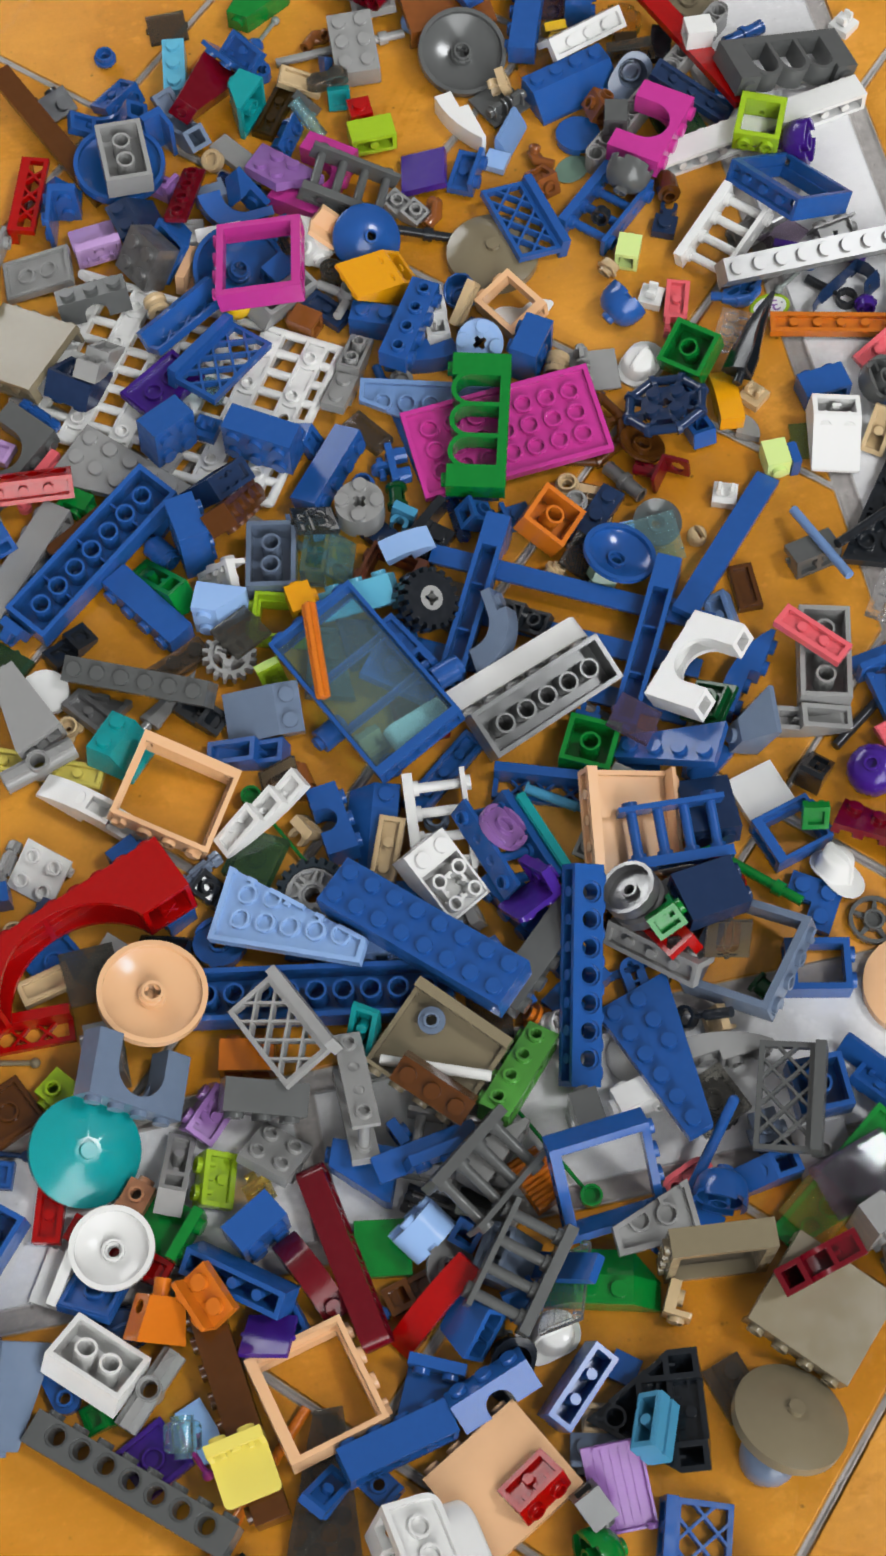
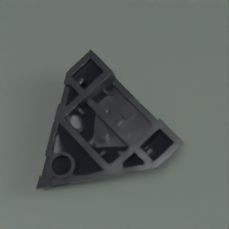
M697 1346L666 1350L647 1369H644L609 1399V1402L586 1419V1421L621 1440L631 1438L638 1394L663 1390L670 1396V1399H673L680 1405L673 1461L664 1464L681 1473L712 1470L711 1438L704 1382Z

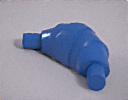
M762 280L733 285L723 289V292L711 291V301H721V303L730 305L733 308L748 307L761 294Z

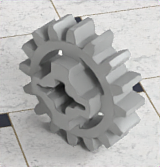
M223 630L221 637L214 633L213 641H206L207 648L202 649V656H204L202 658V665L207 666V674L213 673L214 681L221 677L223 684H226L228 679H231L232 683L236 684L237 678L240 677L245 681L246 673H253L252 666L257 664V658H255L257 656V649L252 648V640L245 641L246 634L243 633L238 637L236 636V630H233L231 635H228L226 630Z

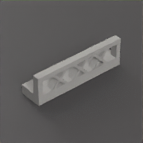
M615 917L608 920L603 944L690 988L698 986L702 969L714 962L715 957H705L704 949L695 954L688 947L672 961L643 931L625 929ZM677 936L668 937L667 947L669 949L673 948L680 939Z

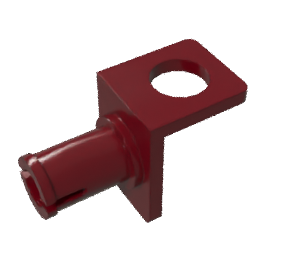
M664 453L656 465L636 460L632 469L633 475L651 479L653 493L658 492L667 472L687 477L691 474L689 460ZM672 463H679L684 469L676 468Z

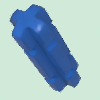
M23 399L19 403L21 408L54 429L56 433L61 429L60 421L54 417L50 418V414L37 405L33 406V402Z

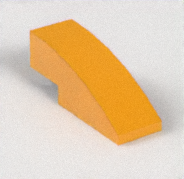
M714 372L708 376L714 415H717L719 430L743 428L745 412L738 386L732 383L734 377L724 372Z

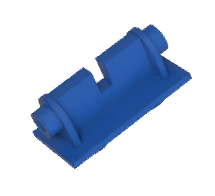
M292 112L290 118L282 121L277 133L278 138H275L270 146L291 157L304 130L294 112Z

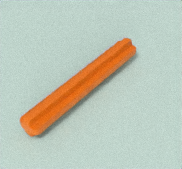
M307 601L301 605L315 696L317 700H326L331 696L317 606L315 602Z

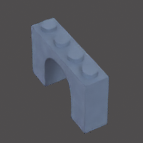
M104 1026L85 1030L74 1096L83 1098V1102L86 1104L107 1106V1110L111 1112L129 1113L132 1119L153 1121L152 1125L156 1127L166 1128L169 1127V1124L181 1122L191 1057L172 1050L152 1054L147 1086L144 1092L137 1096L126 1088L119 1072V1060L124 1033Z

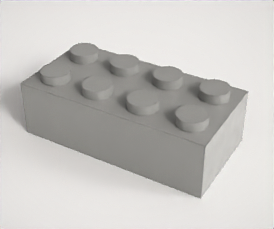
M798 605V610L851 643L850 606ZM795 641L797 707H799L801 702L850 706L853 699L852 649L839 666L835 667Z

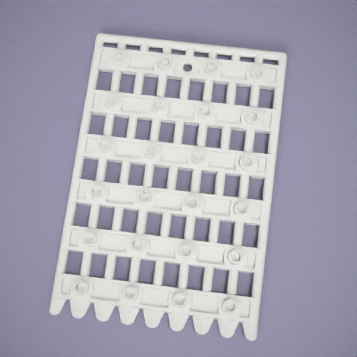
M80 269L77 274L78 278L84 282L108 277L85 269ZM125 282L128 292L131 293L130 301L133 310L122 312L117 321L99 316L105 305L94 304L86 310L87 322L77 325L85 340L84 343L72 340L56 364L70 356L78 358L85 355V353L80 352L85 342L93 344L105 340L123 346L125 350L119 361L110 371L113 372V377L98 405L87 412H78L73 407L69 413L52 409L51 406L54 401L44 396L46 377L42 381L38 390L43 399L37 406L50 414V418L54 417L64 422L59 433H56L60 439L59 443L71 446L88 424L130 450L133 444L140 446L136 420L143 415L126 401L122 408L104 403L109 392L120 396V392L126 388L114 384L118 374L136 379L166 354L164 353L162 356L133 347L138 337L136 332L143 328L147 319H150L148 311L143 305V300L150 293L158 291H142L137 285ZM163 293L167 300L166 303L169 305L179 298ZM218 309L210 317L218 319L223 312ZM249 318L233 319V322L240 326L260 331L259 336L271 342L272 348L233 386L234 388L229 397L223 396L216 403L225 406L220 416L201 411L206 400L194 393H191L183 400L193 410L195 422L199 414L210 416L223 422L231 404L234 403L278 418L287 417V421L293 423L313 424L321 407V400L336 372V363L344 347L276 326H272L263 332ZM95 324L112 329L108 339L90 334ZM199 325L191 332L201 335L209 327ZM233 332L229 336V340L243 339V337H239V334ZM188 335L171 349L178 354L181 350L185 351L192 344L186 342ZM286 339L305 345L300 355L282 349ZM253 344L248 345V348L250 350H259L261 346ZM228 347L217 348L215 354L229 353ZM329 353H334L331 363H326L325 361ZM128 355L146 360L142 370L124 366ZM242 358L234 359L235 365L247 362V360ZM280 358L296 363L292 373L272 368L276 359ZM230 360L217 361L218 366H223L224 363L231 365ZM213 361L203 362L200 367H214ZM320 372H326L322 382L317 381ZM219 373L220 379L231 378V376ZM216 374L205 375L206 381L217 380ZM268 376L287 382L283 392L264 387ZM212 387L205 388V391L209 392L212 395L215 394L213 392H210ZM311 391H317L313 401L308 400ZM261 395L277 400L274 411L256 406L255 403L258 396ZM15 397L8 399V402L11 400L17 405L22 402L21 399ZM303 408L308 410L304 420L299 419ZM99 411L117 416L113 427L94 422ZM221 432L214 445L197 440L206 444L202 454L188 450L182 453L184 460L197 463L192 474L175 469L172 475L193 485L212 471L227 464L229 455L225 453ZM249 461L248 465L255 475L254 481L259 483L264 491L267 485L272 487L268 497H266L267 499L260 505L266 508H273L289 474L279 473L277 478L272 477L274 469L263 465L257 466Z

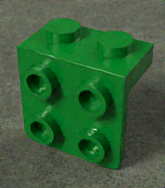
M155 1196L144 1215L154 1234L155 1253L175 1263V1267L179 1268L186 1247L193 1244L197 1236L202 1235L207 1226L208 1217L205 1211L196 1205L192 1208L184 1205L181 1218L153 1213Z

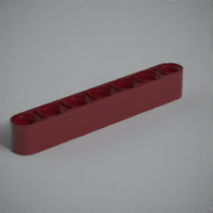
M321 1161L296 1173L298 1185L363 1350L366 1354H370L393 1343L394 1335L327 1167Z

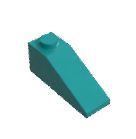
M354 1001L351 1007L347 1033L360 1031L366 1057L382 1032L381 1013L378 1009Z

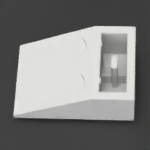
M812 393L805 409L811 471L859 473L862 427L860 395Z
M443 828L429 834L392 864L406 884L421 898L456 919L460 918L491 892Z

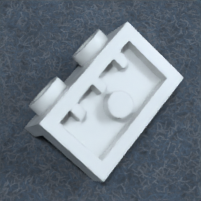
M234 555L221 557L219 563L209 564L206 566V570L197 574L198 581L240 586L236 568L245 564V559L235 558Z

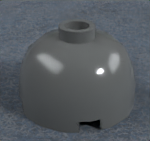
M620 152L612 153L606 168V178L614 188L613 191L620 196L642 192L650 182L654 171L651 170L649 172L647 170L649 165L630 154H625V157H619Z
M879 354L867 361L858 376V385L861 393L868 401L874 404L878 402L886 405L885 354Z

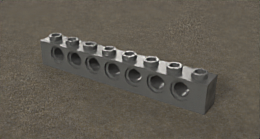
M39 1408L20 1439L21 1442L211 1556H231L244 1532L238 1525L240 1519L227 1511H224L222 1515L212 1510L214 1504L201 1496L194 1500L187 1495L189 1489L176 1481L172 1485L162 1481L164 1475L149 1466L145 1471L138 1467L139 1460L124 1451L122 1456L112 1451L115 1446L105 1439L99 1437L97 1442L88 1437L89 1430L77 1423L73 1427L64 1423L66 1417L51 1408L47 1413ZM60 1432H65L63 1443L54 1446V1437ZM89 1446L90 1453L88 1457L84 1460H78L79 1450ZM108 1461H114L113 1471L108 1475H103L102 1468L104 1464ZM138 1475V1486L128 1490L127 1481L130 1477ZM158 1490H164L165 1496L163 1501L153 1505V1494ZM182 1505H189V1515L185 1519L178 1520V1509ZM207 1520H214V1531L209 1535H203V1524Z

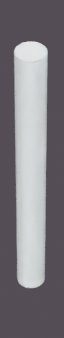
M381 1054L379 1065L396 1068L402 1057ZM426 1061L449 1076L491 1082L492 1070Z

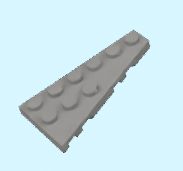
M88 424L54 467L71 466L73 487L105 498L113 492L139 463L174 489L178 495L191 486Z

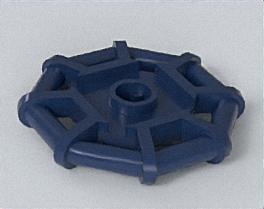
M682 371L673 375L656 377L650 375L648 380L632 392L629 391L625 394V412L622 420L625 425H631L642 432L644 437L651 438L653 435L671 433L680 435L684 429L696 420L706 416L708 412L706 400L709 388L705 383L695 381ZM671 384H674L673 386L659 387V386H663V385H671ZM684 386L692 389V391H685ZM697 400V404L692 406L691 402ZM635 406L641 407L640 411L634 412Z

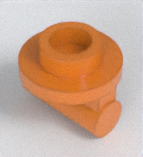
M538 1003L530 1006L522 1016L523 1026L526 1027L529 1021L538 1024L544 1013L552 1011Z

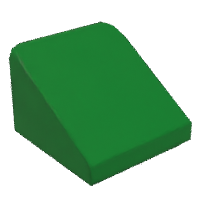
M90 1404L78 1410L84 1428L90 1431L89 1438L118 1426L114 1421L119 1412L112 1419Z

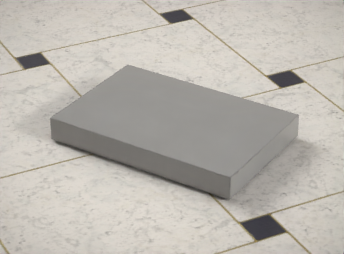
M67 244L2 263L6 297L11 305L75 285L71 253Z

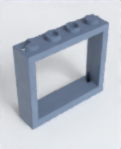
M753 899L748 912H746L747 914L797 929L764 999L760 1000L703 981L702 979L709 965L702 969L698 986L690 988L682 983L680 985L686 994L713 1003H725L726 1007L732 1006L734 1010L773 1022L778 1010L783 1009L787 991H790L795 984V975L799 967H802L806 961V952L810 944L816 941L814 936L817 928L811 916ZM733 917L714 924H730ZM719 925L717 947H719L724 937L726 925ZM709 926L704 928L699 938V942L703 945L704 950H706Z

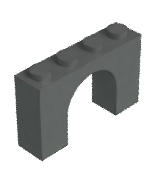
M11 400L0 411V428L22 443V451L16 463L8 469L0 471V474L34 470L51 449H57L60 442L54 429ZM8 506L0 507V512Z

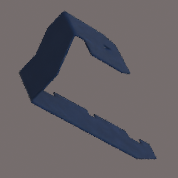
M855 259L821 290L812 305L813 312L817 309V305L823 304L833 295L834 290L837 291L846 283V279L849 276L852 278L856 273L867 277L864 283V294L871 295L880 287L878 269L875 270L868 262Z

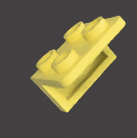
M254 1423L245 1424L237 1429V1433L228 1437L224 1434L215 1436L208 1441V1445L202 1447L205 1458L211 1465L224 1507L227 1510L236 1509L275 1493L282 1488V1482L265 1432L260 1424L255 1426Z

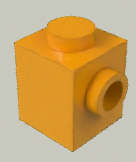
M307 579L294 581L283 587L285 600L293 620L302 615L301 605L304 602L316 603L319 601L316 588H311Z

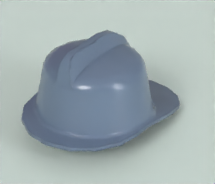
M631 51L619 60L608 80V90L614 94V99H629L644 79L649 76L653 65L645 53Z

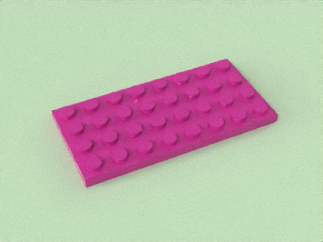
M586 363L511 383L506 481L614 452V445ZM500 387L461 396V398L467 401L499 402ZM452 399L399 413L426 502L433 501L438 495L444 498L448 497L446 496L445 487H441V472H446V463H448L447 449L449 442L453 439L450 433L449 422L451 411L454 409ZM465 417L456 426L464 432L498 433L499 418ZM463 448L454 457L459 462L465 464L496 465L497 449Z

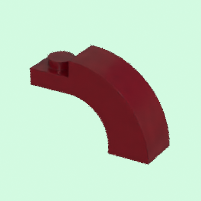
M854 1226L777 1267L773 1272L786 1296L789 1297L868 1254L869 1251Z
M295 1231L272 1247L278 1259L298 1285L301 1286V1289L323 1321L338 1314L342 1317L348 1312L338 1286L312 1250Z

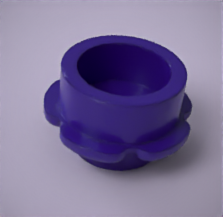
M862 294L855 299L854 308L857 312H874L877 300L872 295Z

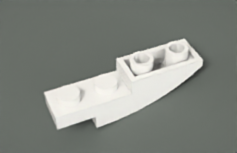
M49 774L36 794V797L76 820L80 822L85 820L120 841L129 834L133 836L135 831L129 828H118L112 825L110 820L106 819L114 800L71 780Z

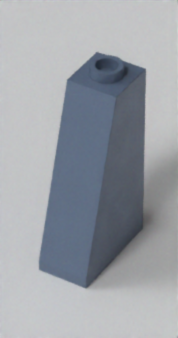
M0 1340V1458H6V1452L19 1451L20 1439L26 1431L44 1378V1374L40 1372L44 1353L52 1343Z

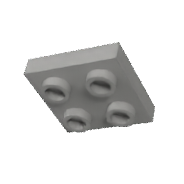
M264 1122L238 1153L236 1162L285 1188L288 1183L293 1184L296 1181V1173L302 1170L303 1164L311 1155L313 1146L268 1122Z

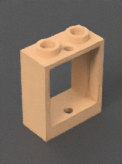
M508 268L504 272L498 273L493 278L492 283L487 288L481 289L474 299L476 311L484 318L493 321L508 339H514L516 325L519 320H523L526 312L546 317L549 314L547 303ZM509 284L532 303L511 325L488 305Z

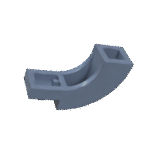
M171 86L150 97V100L154 107L159 106L173 123L176 144L186 153L194 154L211 144L212 141L201 122L196 123L193 121L186 125L168 112L177 97Z
M490 587L480 591L489 617L488 632L480 644L469 649L476 672L481 671L512 652L518 636L516 611L507 607L503 595Z

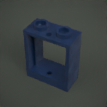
M240 456L212 471L180 494L192 491L195 500L200 499L203 509H206L222 501L255 478V475L243 456Z

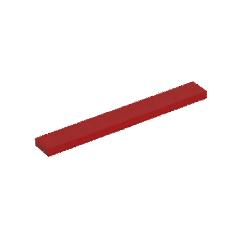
M637 0L735 109L738 108L742 95H734L712 59L715 50L712 47L685 49L681 36L684 16L669 0Z

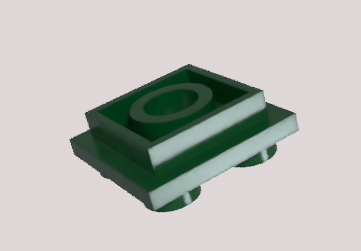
M697 679L695 684L706 687L716 702L703 723L684 716H680L681 721L698 724L725 721L739 687L737 685Z

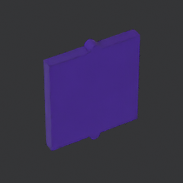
M249 1315L245 1330L241 1333L242 1340L238 1356L240 1358H288L292 1341L296 1340L295 1330L298 1316L287 1315L279 1320H274L266 1315Z

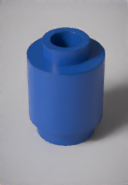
M158 535L150 537L145 542L144 555L152 562L169 571L178 565L180 561L178 551L164 538Z
M454 655L451 658L449 656L444 658L427 671L445 690L460 680L466 669L460 659Z
M339 715L336 716V718L346 728L348 726L346 721ZM328 719L312 732L313 738L311 741L319 751L329 752L345 738Z

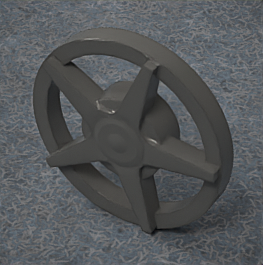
M879 896L860 898L853 904L848 915V924L852 933L857 939L872 945L882 944L886 941V935L882 929L886 922V916L877 909L876 903L879 902L886 906V899ZM872 901L871 909L865 913L855 910L860 904ZM853 915L862 920L864 927L860 932L854 925ZM867 931H876L881 939H871L864 936Z

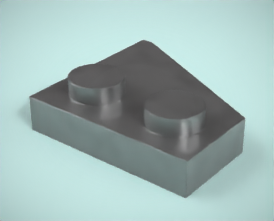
M78 688L61 703V709L65 713L73 717L94 735L112 710L125 715L133 708L131 700L125 699L124 702L110 699V695L95 694L90 690Z

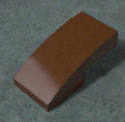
M426 1268L407 1279L404 1277L380 1291L393 1318L406 1313L430 1284Z

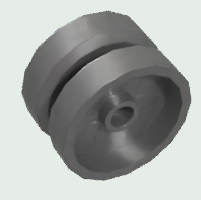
M636 860L623 862L606 874V883L604 885L606 909L625 929L642 931L650 928L644 917L666 902L664 895L669 893L668 888L645 863Z

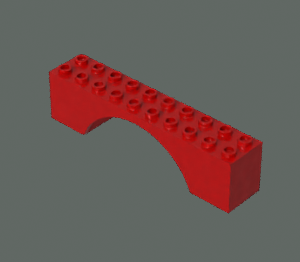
M155 836L140 842L134 850L126 855L118 856L106 868L93 872L90 878L81 884L71 886L65 894L57 899L48 901L42 909L34 914L26 915L14 927L0 932V1035L13 1027L12 1004L23 973L33 959L56 939L74 930L98 924L126 925L154 935L198 906L189 883Z

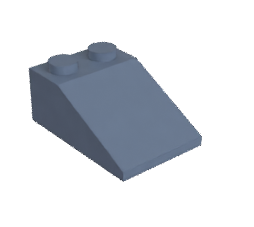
M297 680L272 683L222 695L228 739L256 736L259 740L306 734Z

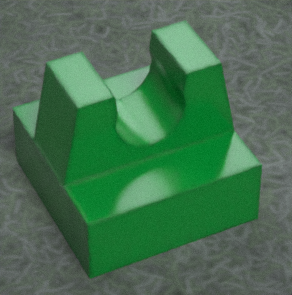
M806 800L802 802V830L829 829L831 811L829 801L808 802Z

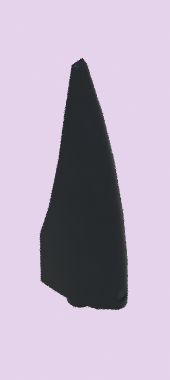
M774 291L769 293L747 321L722 367V372L734 377L732 383L736 386H741L744 379L751 380L759 362L761 342L774 299Z

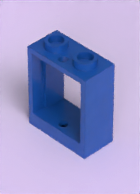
M806 792L751 820L748 831L776 873L811 856L814 852L824 849L827 843L832 842L834 832L830 831L832 825L829 822V829H812L818 837L817 840L786 855L768 828L799 811L802 813L803 801H815L810 799Z
M793 937L783 939L781 945L782 960ZM815 937L816 941L810 944L807 951L841 950L843 982L798 983L797 971L795 984L790 991H787L785 998H850L853 989L857 988L858 984L857 972H852V963L855 962V947L850 946V938Z

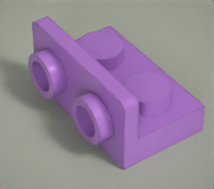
M217 1082L209 1083L208 1085L204 1084L196 1094L197 1102L192 1108L188 1107L182 1114V1123L178 1128L182 1132H188L208 1148H212L231 1120L224 1119V1113H217L219 1083Z

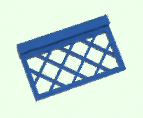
M532 174L523 175L520 182L481 191V199L519 263L556 254L558 258L567 256L571 239ZM519 190L522 197L520 199L509 193ZM496 196L501 198L502 201L497 203L492 201L490 197ZM505 201L517 204L516 209L505 206ZM520 207L530 209L531 215L519 211ZM500 211L512 215L511 219L508 220L501 217ZM515 217L528 221L526 226L513 222ZM530 223L540 226L541 232L528 228ZM509 229H515L522 232L520 237L515 236L509 232ZM525 234L537 238L536 243L523 239ZM540 240L550 243L551 247L546 248L539 245ZM519 246H525L532 249V251L522 254Z
M224 312L167 368L168 385L174 389L181 386L215 405L272 348V343L234 323L233 315ZM236 332L243 339L229 340V336ZM257 344L261 348L249 351L248 345ZM244 345L245 351L232 352L231 349L233 346ZM228 347L229 353L215 354L217 348ZM247 358L245 364H234V359ZM230 360L231 365L218 366L217 361ZM213 361L214 367H200L203 362ZM233 372L231 378L220 379L219 373ZM216 374L217 380L203 381L202 375ZM199 375L200 381L189 382L185 379L189 376ZM218 386L219 388L214 395L205 391L207 387Z
M671 1494L661 1496L659 1501L656 1556H684L679 1549V1541L686 1534L698 1547L690 1556H697L700 1552L704 1556H711L705 1548L716 1538L724 1547V1556H732L735 1504L679 1497V1495ZM682 1505L692 1506L700 1516L689 1527L681 1518ZM700 1507L709 1509L704 1513ZM715 1509L726 1511L725 1525L719 1530L715 1528L707 1517ZM702 1520L714 1534L703 1544L691 1531ZM680 1525H681V1527L684 1529V1531H683L681 1534H680ZM724 1531H725V1538H723L722 1535H721V1533L724 1532Z

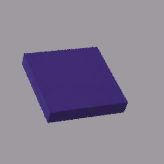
M444 146L401 156V192L408 197L447 188V153Z
M160 1416L115 1452L122 1456L125 1451L139 1460L137 1466L145 1471L149 1466L164 1475L162 1481L169 1485H172L174 1481H177L196 1465ZM134 1475L130 1477L129 1479L132 1481L134 1486L137 1487L139 1484V1476ZM164 1490L156 1491L152 1496V1500H154Z

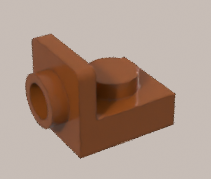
M544 163L524 173V175H533L546 199L561 192L557 172Z

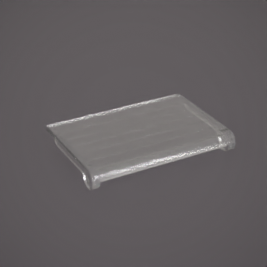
M582 1240L580 1246L571 1249L569 1252H591L592 1242ZM554 1283L541 1311L539 1336L584 1319L588 1284Z

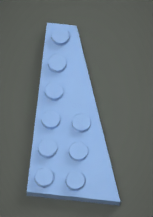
M229 866L207 936L210 943L358 967L363 965L369 944L366 937L340 923L337 924L327 919L319 912L308 909L304 904L272 887L269 888L259 883L257 879L242 874L232 866Z

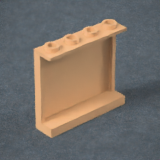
M587 765L577 772L584 859L586 864L604 865V873L606 875L615 866L631 859L633 852L626 818L616 819V811L621 807V804L636 801L637 805L677 799L679 778L676 775L675 767H671L666 771L597 770V766ZM679 809L664 811L670 849H673L674 853L683 851L682 841L684 834L681 827ZM653 814L639 815L637 820L643 852L647 854V857L655 856L659 852V845ZM654 871L657 876H665L658 871Z
M513 1399L508 1403L503 1400L491 1411L493 1414L492 1419L469 1433L471 1436L463 1443L460 1440L455 1442L446 1451L449 1456L441 1463L436 1460L423 1472L426 1476L422 1479L423 1484L441 1500L442 1504L461 1500L472 1509L492 1556H508L569 1500L568 1496L584 1484V1481ZM541 1448L564 1470L571 1481V1485L561 1498L556 1499L546 1509L544 1515L539 1520L527 1526L520 1515L499 1495L497 1490Z

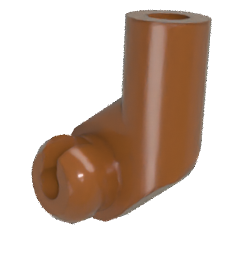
M327 28L311 31L300 44L301 50L303 52L310 51L313 46L328 43Z
M530 144L527 157L532 165L537 167L544 163L551 169H554L555 160L543 157L540 153L541 146L539 144Z
M430 196L426 203L427 207L431 208V212L422 222L423 228H433L442 219V200L439 197Z

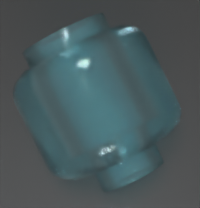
M194 1415L171 1416L170 1421L163 1425L164 1451L168 1454H174V1460L192 1459V1453L201 1450L202 1425L198 1420H194Z

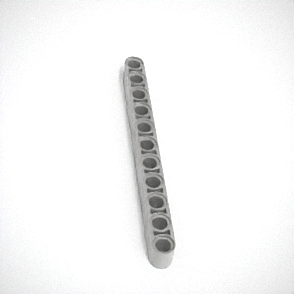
M722 1L712 2L702 13H710L712 22L716 23L717 36L714 37L713 42L722 33L727 24L728 5ZM677 44L663 58V60L684 74H687L694 65ZM640 86L628 99L627 131L633 134L649 118L647 115L634 111L635 95ZM604 128L586 148L585 169L592 175L606 159L607 143L611 136H604Z

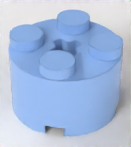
M473 318L466 321L460 327L456 336L457 352L502 353L504 346L503 335L500 328L493 321L486 318ZM476 336L480 339L483 337L486 339L484 348L474 347L473 344L475 343Z
M425 1195L417 1205L409 1209L403 1217L405 1220L401 1225L398 1224L389 1233L388 1237L412 1261L419 1265L431 1254L430 1251L435 1246L438 1247L446 1238L456 1222L435 1201Z

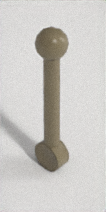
M32 1058L31 1060H0V1066H31L32 1068H38L41 1064L38 1058Z

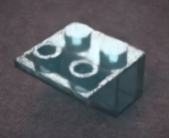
M305 527L299 567L300 580L307 579L310 586L326 587L337 583L343 584L347 580L352 579L356 544L331 529L315 528L316 530H313L312 528Z

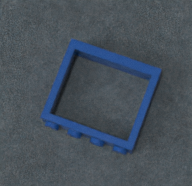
M787 152L732 158L725 179L790 221L843 214L846 212L853 191ZM787 158L790 159L789 164H785ZM772 177H781L809 195L800 196Z
M641 1107L542 1137L562 1229L569 1223L579 1228V1232L572 1245L612 1233V1227L667 1192L665 1187L661 1185V1181L665 1180L663 1169L660 1163L657 1164L656 1160L657 1157H660L659 1148L656 1141L652 1140L651 1135L655 1133L652 1118H646ZM640 1132L653 1197L576 1220L562 1156Z

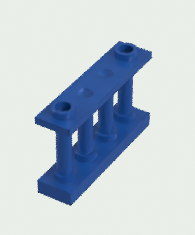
M606 159L558 216L567 233L570 229L573 230L575 228L600 241V255L603 257L609 249L613 250L616 246L619 232L625 231L645 204H649L655 195L653 179H650L647 187L642 192L635 194L637 196L631 203L605 190L604 187L609 183L606 178V168L609 160ZM599 197L624 210L619 218L611 215L607 224L612 227L606 234L579 220L582 214H592L596 206L591 203L595 198L598 199Z
M509 789L500 791L491 804L496 803L499 804L497 807L503 808L506 806L512 809L526 826L524 832L525 835L528 834V839L519 850L500 852L499 848L487 839L479 825V815L484 808L474 810L467 798L462 799L451 813L454 822L504 900H508L521 883L529 881L524 871L514 873L507 861L519 859L527 854L535 859L539 858L546 865L551 864L558 872L559 877L562 875V870Z
M715 789L701 791L700 795L639 805H637L636 801L621 804V807L616 811V819L626 818L633 852L631 859L627 861L636 860L643 862L654 872L689 864L699 865L729 854L733 859L736 855L734 843L726 844V841H723L716 803H721L725 797L724 791L716 792ZM705 805L712 839L710 847L700 848L699 845H696L690 807ZM679 809L686 847L684 851L674 853L673 849H670L663 812ZM653 814L659 845L657 855L649 857L643 852L637 816Z

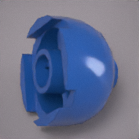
M616 279L609 283L601 294L600 306L604 311L601 316L610 325L614 322L618 326L628 327L638 322L646 313L635 297L632 298L628 290Z
M718 1164L717 1167L703 1170L696 1178L691 1193L694 1203L698 1201L702 1204V1210L724 1216H733L735 1210H741L740 1215L745 1214L749 1203L748 1185L743 1176L734 1171L732 1166Z

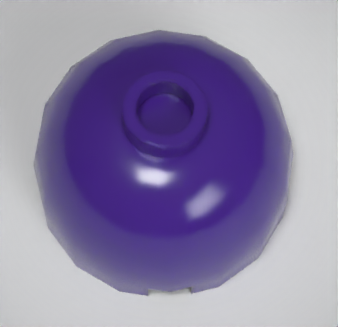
M810 117L798 118L787 123L782 130L778 150L787 152L810 165V162L814 159L816 138H812L811 130H815L813 120Z
M868 743L858 747L851 754L847 762L846 774L850 785L856 792L871 795V797L886 794L885 746Z

